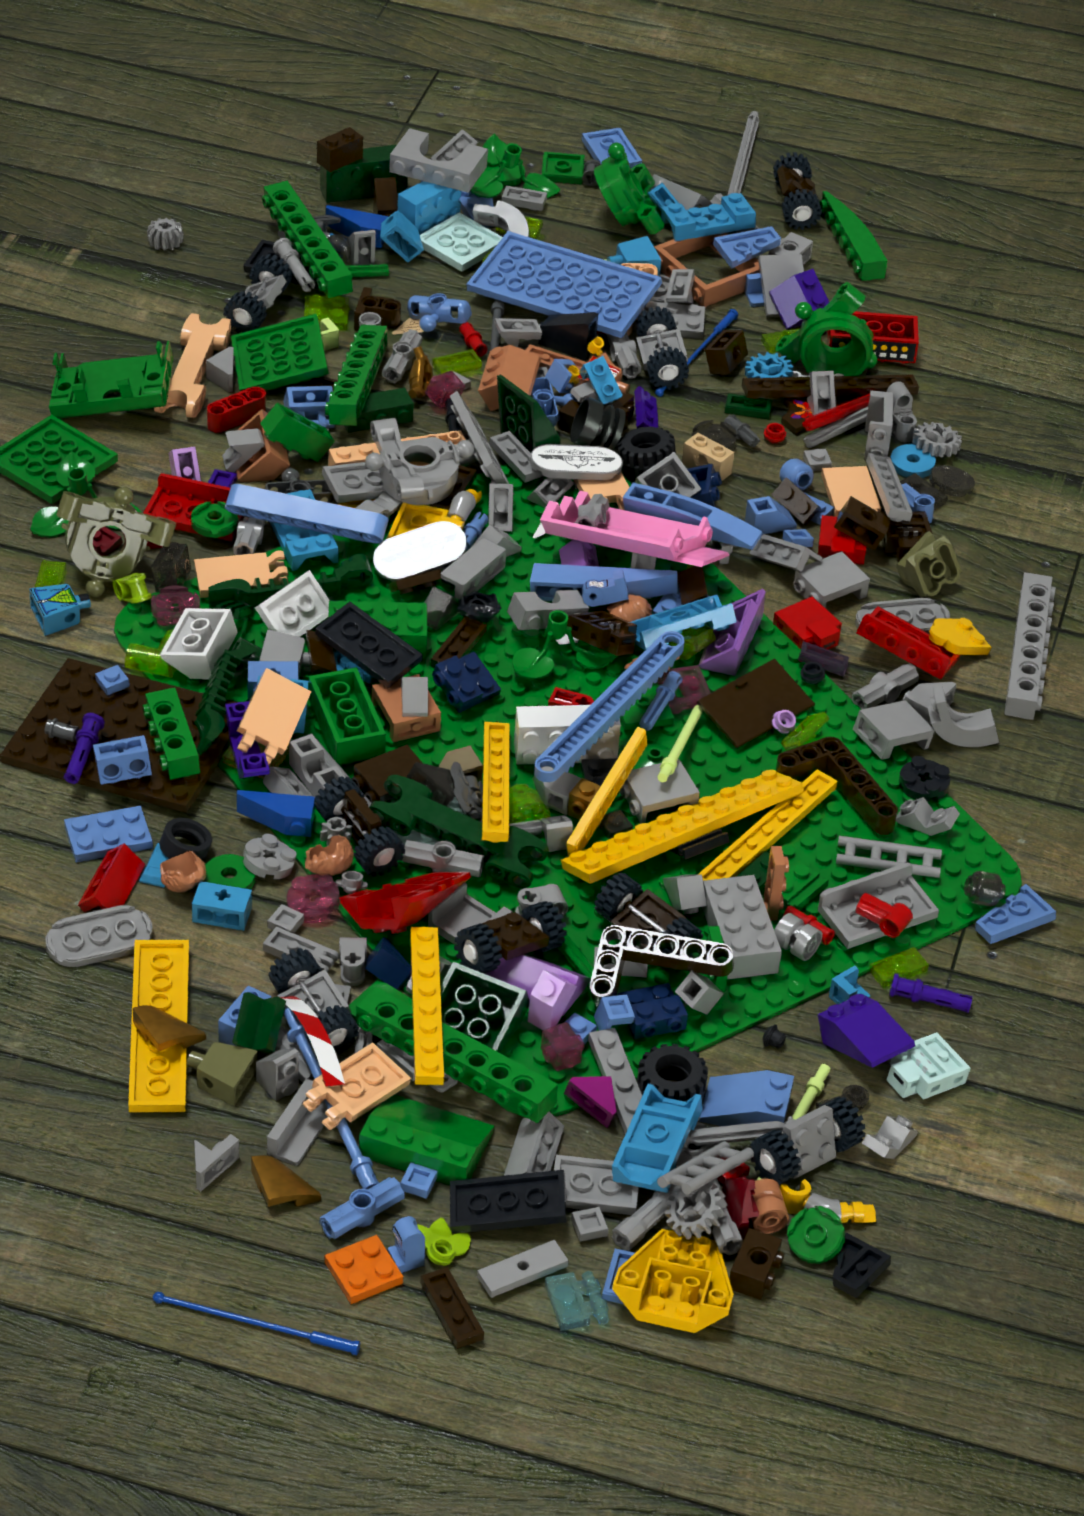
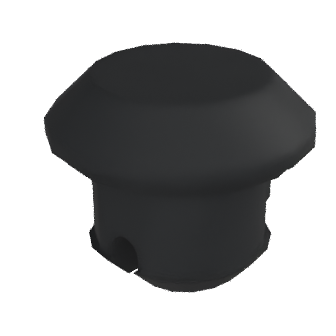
M772 1025L765 1031L762 1041L765 1047L772 1045L778 1049L784 1045L786 1035L778 1031L777 1025Z

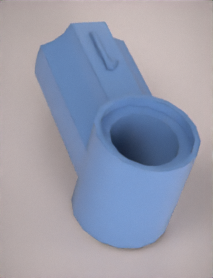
M907 483L902 484L912 512H926L930 524L933 521L935 499L931 495L918 493Z

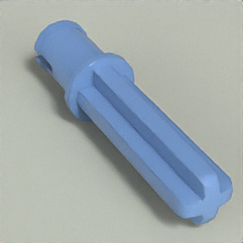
M675 671L669 672L663 684L657 687V694L639 723L641 728H645L647 731L651 730L667 703L674 699L675 691L683 681L682 677L679 678L681 676Z

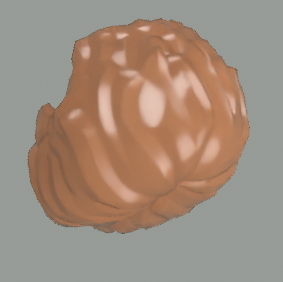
M629 595L628 600L611 603L607 607L610 614L629 622L652 615L651 605L647 599L639 595Z
M341 835L333 836L329 846L323 848L319 844L306 851L305 868L312 873L322 876L342 874L351 866L354 850L346 837Z
M193 851L185 852L163 861L160 864L161 883L170 891L177 893L187 892L198 886L200 881H205V863Z

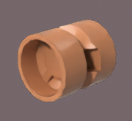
M767 1178L755 1181L756 1189H754L755 1194H753L759 1211V1216L751 1217L753 1227L756 1231L765 1234L777 1232L788 1224L790 1218L783 1201L780 1186L773 1179Z

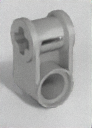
M548 884L541 887L521 889L517 895L519 906L515 912L522 915L523 909L543 901L552 902L553 907H558V914L562 913L563 916L569 908L558 885Z
M340 937V978L348 986H358L364 982L367 937Z

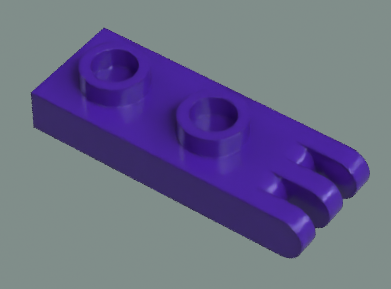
M638 386L634 391L637 429L649 426L657 428L659 427L657 400L655 397L650 396V393L644 391L641 386Z

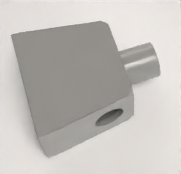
M267 630L259 661H298L299 679L303 667L311 668L308 652H305V639Z

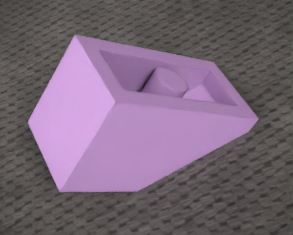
M195 447L174 449L168 453L172 475L201 481Z
M543 970L530 994L528 1022L552 1035L577 986L555 973Z

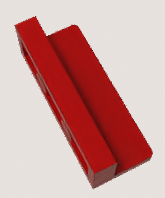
M125 843L108 851L78 906L84 912H87L97 906L101 909L124 905L145 863Z

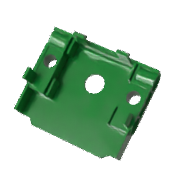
M157 341V354L84 362L77 367L69 368L64 353H61L60 361L58 354L54 353L52 364L55 365L57 372L51 393L50 413L57 418L165 407L174 360L170 342L167 341L164 356L162 352L163 344ZM112 392L121 393V397L104 399L107 394Z

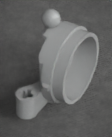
M395 418L371 421L370 429L372 439L376 443L380 454H369L365 459V464L371 471L379 470L385 491L394 499L412 505H429L440 502L451 494L458 479L459 456L461 458L471 457L474 452V446L468 440H462L454 445L451 440L445 442L436 437L401 441ZM409 462H425L430 464L425 466H417L410 464Z

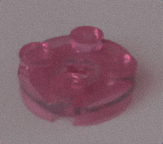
M184 586L164 587L160 589V594L156 597L154 594L151 598V612L157 619V623L161 626L176 625L185 608L200 609L198 594L196 592L194 594L188 592V588Z
M312 874L293 879L292 886L287 893V904L289 908L304 914L305 923L324 921L329 918V913L333 910L336 912L339 908V897L341 896L332 876L328 874ZM311 896H320L317 897L314 902H310L309 898Z

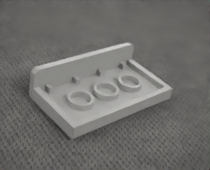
M909 862L896 865L878 873H872L869 876L849 881L834 888H828L820 894L818 905L819 913L829 926L835 930V934L847 949L886 936L881 931L879 924L855 913L856 906L864 893H868L892 906L895 903L906 905L913 914V919L906 928L938 918L939 909L911 876L913 867Z

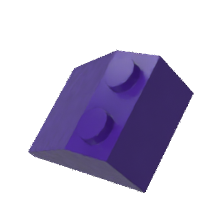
M863 994L852 995L848 1000L832 1005L827 1010L817 1014L822 1043L871 1068L915 1047V1041L877 1001Z

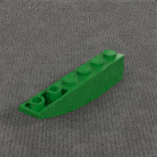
M823 191L822 200L819 201L821 211L826 218L827 224L832 228L833 235L837 237L840 248H843L846 253L847 260L851 262L854 273H857L861 281L885 278L888 260L872 233L846 205L828 191Z

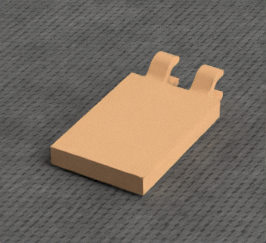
M867 466L822 468L821 476L830 504L834 507L833 513L835 517H838L840 510L850 496L879 513L881 512V506Z
M622 473L616 474L610 480L573 479L578 490L588 492L590 499L594 494H602L603 497L609 500V503L617 502L619 509L625 510L623 496L630 487Z
M275 551L269 557L264 552L194 559L200 598L209 597L208 587L232 579L246 580L250 584L251 590L254 589L253 583L255 578L260 579L262 588H266L268 580L272 578L274 585L279 586L282 578L287 579L288 575L284 561H278L285 560L284 551Z
M266 668L237 729L239 733L243 734L237 749L247 753L255 740L266 746L263 753H265L268 765H270L277 752L281 755L285 752L311 691Z
M372 1042L339 1063L345 1085L325 1087L323 1076L320 1075L314 1079L313 1089L306 1093L309 1099L304 1101L302 1105L312 1112L326 1099L333 1107L325 1112L328 1117L322 1121V1124L329 1130H332L343 1118H346L351 1123L407 1087L411 1077Z

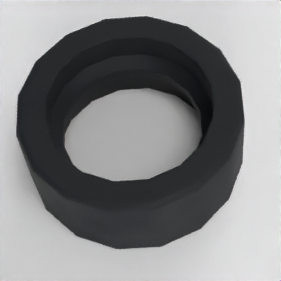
M176 818L166 824L159 844L161 851L169 859L185 852L193 851L202 861H205L213 840L208 829L199 822L187 818ZM175 837L188 839L197 846L185 845L176 840Z

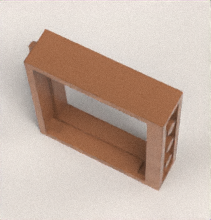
M721 233L680 241L673 239L654 246L661 258L660 271L665 276L671 278L673 269H687L675 258L707 246L711 247L721 256L713 245L714 238L728 234ZM755 257L736 266L735 268L739 273L707 285L695 276L692 286L693 300L699 305L707 307L745 292L746 275L760 273L758 259Z

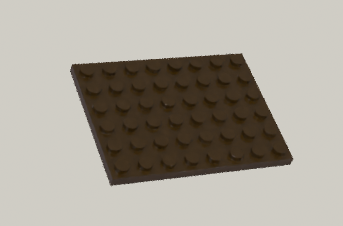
M68 658L0 754L1 763L65 780L64 775L77 741L71 742L55 736L54 738H49L48 734H45L46 723L49 719L53 720L56 718L61 723L78 726L79 730H81L83 716L86 713H95L105 720L104 728L99 731V741L97 744L145 736L152 775L117 781L115 783L100 784L94 748H91L77 784L187 813L229 748L230 739L227 717L225 715V726L220 735L206 752L201 755L198 754L200 773L170 780L167 770L162 771L159 756L162 754L156 753L154 738L156 736H151L149 732L148 721L150 719L146 720L144 717L142 705L146 704L145 693L176 688L196 748L200 741V733L194 723L197 717L195 713L199 709L198 706L204 693L124 673L129 679L130 687L107 696L96 682L95 673L108 668ZM227 699L225 704L237 703Z

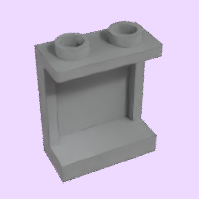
M870 391L865 432H868L865 460L868 453L888 457L893 426V393Z
M839 552L822 559L821 562L816 561L805 565L802 572L796 570L793 586L796 592L800 593L805 599L813 596L822 606L826 607L828 601L849 593H853L859 600L867 597L870 578L843 552Z
M906 700L860 710L853 730L881 760L890 758L893 747L916 742L922 749H928L935 731Z
M679 759L677 760V767L674 773L669 775L666 782H660L657 778L661 763L634 769L629 774L620 789V794L623 799L626 798L632 815H636L640 824L646 822L648 812L679 804L693 805L699 802L700 792Z
M463 883L428 913V927L438 928L440 936L457 945L454 940L455 937H458L457 933L462 929L505 916L508 913H512V911L506 907H503L497 913L470 897L467 894V884Z

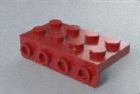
M161 473L158 477V487L143 513L155 516L156 512H160L161 517L176 522V530L198 534L191 525L192 510L204 502L211 501V504H217V501L226 503L230 488ZM238 515V523L243 521L245 516ZM237 528L231 534L217 538L233 541L237 534Z
M879 606L871 614L868 613L862 618L856 632L858 635L940 680L961 656L953 654L943 646L933 643L929 639L930 634Z

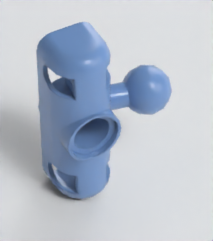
M442 293L433 294L430 297L414 295L410 297L407 304L409 317L420 319V328L425 332L433 331L437 323L441 322L465 323L472 315L470 304L466 300L449 299ZM419 308V314H414L413 312ZM452 311L458 312V318L452 317Z
M545 377L535 379L531 397L539 403L549 421L555 427L558 422L557 405L563 407L571 399L578 403L579 401L571 393L563 397L554 396L551 383Z

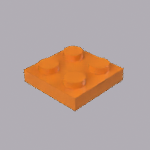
M377 1235L325 1255L324 1263L350 1304L403 1284L404 1276Z

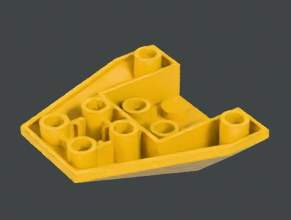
M661 1229L618 1268L612 1290L636 1320L696 1333L728 1316L734 1295L722 1253L719 1252L715 1240L705 1236L697 1239L693 1235L690 1239H686L684 1235L679 1237L674 1230Z

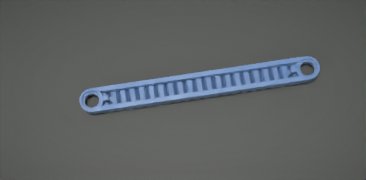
M675 631L661 634L536 759L534 766L535 777L542 782H553L564 772L568 773L569 768L574 766L575 761H579L581 755L584 756L587 749L590 750L592 744H596L598 738L601 739L603 733H607L609 727L612 728L614 722H618L620 716L623 717L625 711H629L631 705L634 706L636 700H640L642 694L645 695L647 689H651L652 684L657 683L658 677L662 678L663 673H666L668 668L673 666L674 661L684 651L683 635ZM667 642H674V643H676V644H678V645H676V646H669V645H667L666 643H667ZM548 766L552 767L554 770L544 771L541 768Z

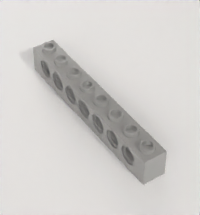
M1026 572L1023 575L1004 712L1006 716L1034 720L1035 710L1040 711L1043 696H1038V694L1042 695L1044 680H1040V678L1044 679L1046 664H1042V662L1046 663L1048 648L1044 647H1048L1050 633L1046 631L1050 632L1052 617L1048 616H1052L1054 602L1049 601L1054 600L1056 587L1051 586V576Z

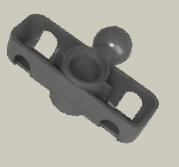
M288 468L282 473L283 482H270L265 485V490L277 487L278 492L284 494L311 489L315 500L320 501L321 498L326 497L328 499L327 503H331L334 497L325 480H300L299 472L293 468ZM316 485H322L321 493H313Z

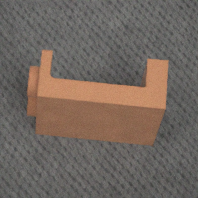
M417 674V675L408 676V677H420V675ZM401 678L389 688L382 683L372 685V703L374 706H380L389 722L390 738L393 742L440 731L441 711L429 691L428 717H402Z

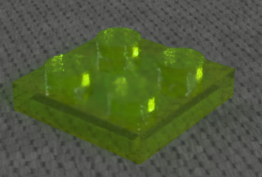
M306 295L304 317L317 313L320 324L322 319L329 318L339 330H347L349 297L336 296L328 299L327 296Z

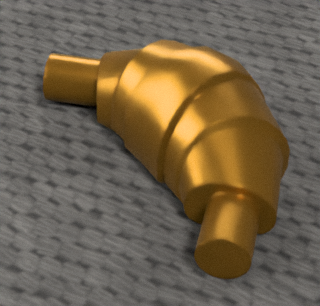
M419 346L413 349L416 359L409 374V387L411 390H409L408 394L411 398H421L430 394L434 384L432 367L427 355H424L422 347Z

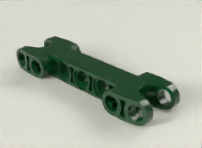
M390 775L384 783L385 790L397 801L392 803L374 801L369 807L373 813L379 816L384 828L389 827L400 836H409L412 830H415L436 841H448L455 846L456 850L484 855V862L486 863L484 866L485 872L492 878L514 887L527 888L534 880L533 873L520 862L521 860L544 861L549 853V848L544 841L515 826H509L508 842L493 843L482 840V822L431 800L433 793L427 786L400 775Z

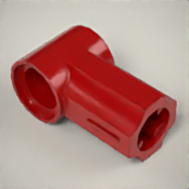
M864 893L856 906L855 913L879 924L881 931L891 938L898 937L913 919V914L906 905L895 903L892 906L868 893Z

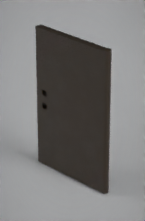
M776 659L763 664L697 701L701 709L736 749L774 728L772 719H774L773 715L776 712L789 710L794 716H797L815 706V703Z

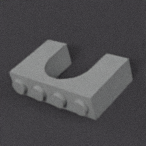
M409 128L390 154V172L469 193L487 167L488 149L468 144L460 156L453 160H431L425 157L428 152L429 133Z

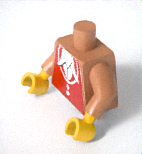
M596 337L588 344L587 349L590 353L596 354L597 357L592 356L588 362L604 356L622 396L627 392L629 393L630 385L622 382L623 371L612 363L606 352H602L601 348L604 346V341L602 338ZM571 365L568 368L572 374L568 383L573 382V387L590 381L589 378L582 379L576 366Z

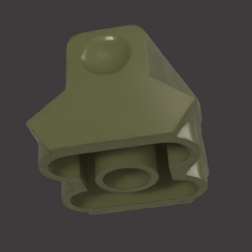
M930 531L925 533L896 564L902 582L913 587L921 598H925L928 595H937L943 585L955 583L962 572L951 542L945 536L935 540Z

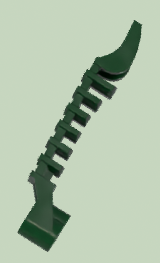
M364 554L353 555L349 560L342 561L340 568L334 569L331 578H327L326 572H321L317 582L326 596L341 597V593L349 587L368 585L373 580L369 558ZM255 578L253 583L254 589L252 590L250 584L243 579H232L208 587L209 608L216 607V605L229 600L235 601V604L239 602L245 603L244 606L254 605L255 608L287 586V579L282 578L279 586L274 585L273 578L269 579L267 587L262 588L260 579Z
M242 637L237 640L232 651L225 649L215 662V667L211 671L212 675L208 679V684L199 703V709L195 713L197 717L194 723L200 733V741L196 749L200 755L206 752L225 726V695L235 671L243 666L248 668V661L260 660L262 648Z

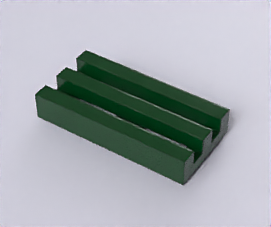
M728 393L724 413L769 420L772 400L764 398L752 399L746 398L744 395Z
M229 600L216 605V609H231L233 619L238 620L251 615L254 605L244 606L245 603L239 602L235 604V601Z

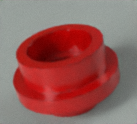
M770 423L765 428L763 436L771 443H779L785 440L786 431L783 425Z

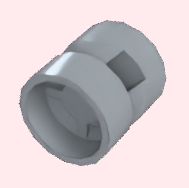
M792 913L784 915L774 930L780 947L784 950L790 949L791 954L802 961H807L814 955L821 943L823 934L810 924L804 925V921Z

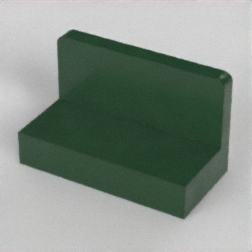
M245 992L242 997L232 1043L239 1047L256 1050L257 1055L275 1052L286 1000L280 997L262 999L250 992Z

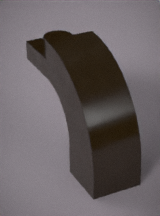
M628 392L612 404L615 409L620 408L625 411L623 431L628 428V418L633 415L635 410L634 395ZM571 399L559 409L558 429L570 434L580 403Z

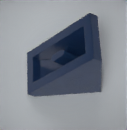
M383 937L367 957L365 969L384 983L400 991L411 978V966L386 937Z

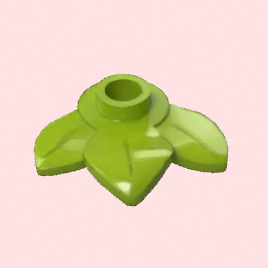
M439 1218L429 1228L417 1224L418 1229L425 1236L426 1254L433 1263L441 1266L449 1265L455 1256L463 1255L468 1251L471 1242L470 1234L457 1233L453 1235L444 1218Z

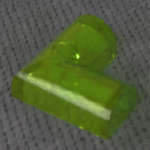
M174 629L168 630L164 634L158 648L130 643L126 651L125 668L173 678L177 669L162 660L160 654Z

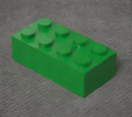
M329 601L328 618L348 602H351L423 654L422 658H426L427 603Z
M357 667L309 676L308 690L311 691L308 699L333 759L338 765L371 759L384 754L386 733Z

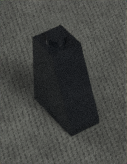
M598 313L549 315L539 325L542 330L539 345L586 361L592 354L587 349L588 344L597 337Z

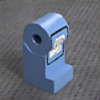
M623 569L613 571V578L601 581L595 579L586 581L582 587L584 603L593 607L628 600V588Z
M410 1216L403 1217L392 1227L395 1235V1245L387 1248L388 1253L401 1273L424 1266L425 1236L418 1229L415 1218Z

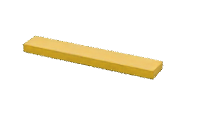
M636 728L566 842L568 857L575 851L584 850L647 747L645 729Z

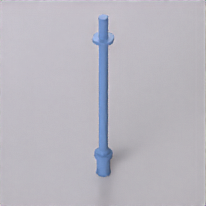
M287 1008L283 1014L291 1029L287 1033L288 1041L292 1043L297 1042L315 1079L322 1075L318 1060L307 1039L308 1035L302 1024H300L291 1009ZM326 1099L324 1100L328 1109L333 1107ZM343 1118L336 1127L352 1159L350 1170L353 1175L357 1176L362 1189L368 1190L379 1183L372 1170L373 1163L369 1157L362 1155L346 1119Z

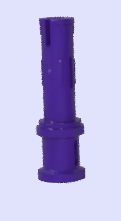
M86 713L83 716V726L76 734L77 744L64 775V779L68 783H78L91 748L99 741L98 734L104 728L105 720L95 713Z
M894 973L889 992L891 997L898 995L909 998L914 1003L921 1000L969 1013L973 997L924 985L921 979L914 981L899 977L897 973Z

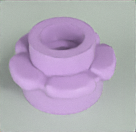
M781 710L773 715L772 725L780 733L788 734L789 731L794 730L796 718L791 711Z

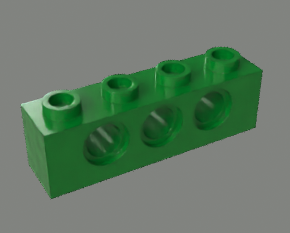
M176 688L145 693L146 704L142 705L143 713L146 720L150 719L148 721L150 735L156 736L154 738L156 753L162 754L159 756L162 771L167 770L170 780L199 774L198 752Z

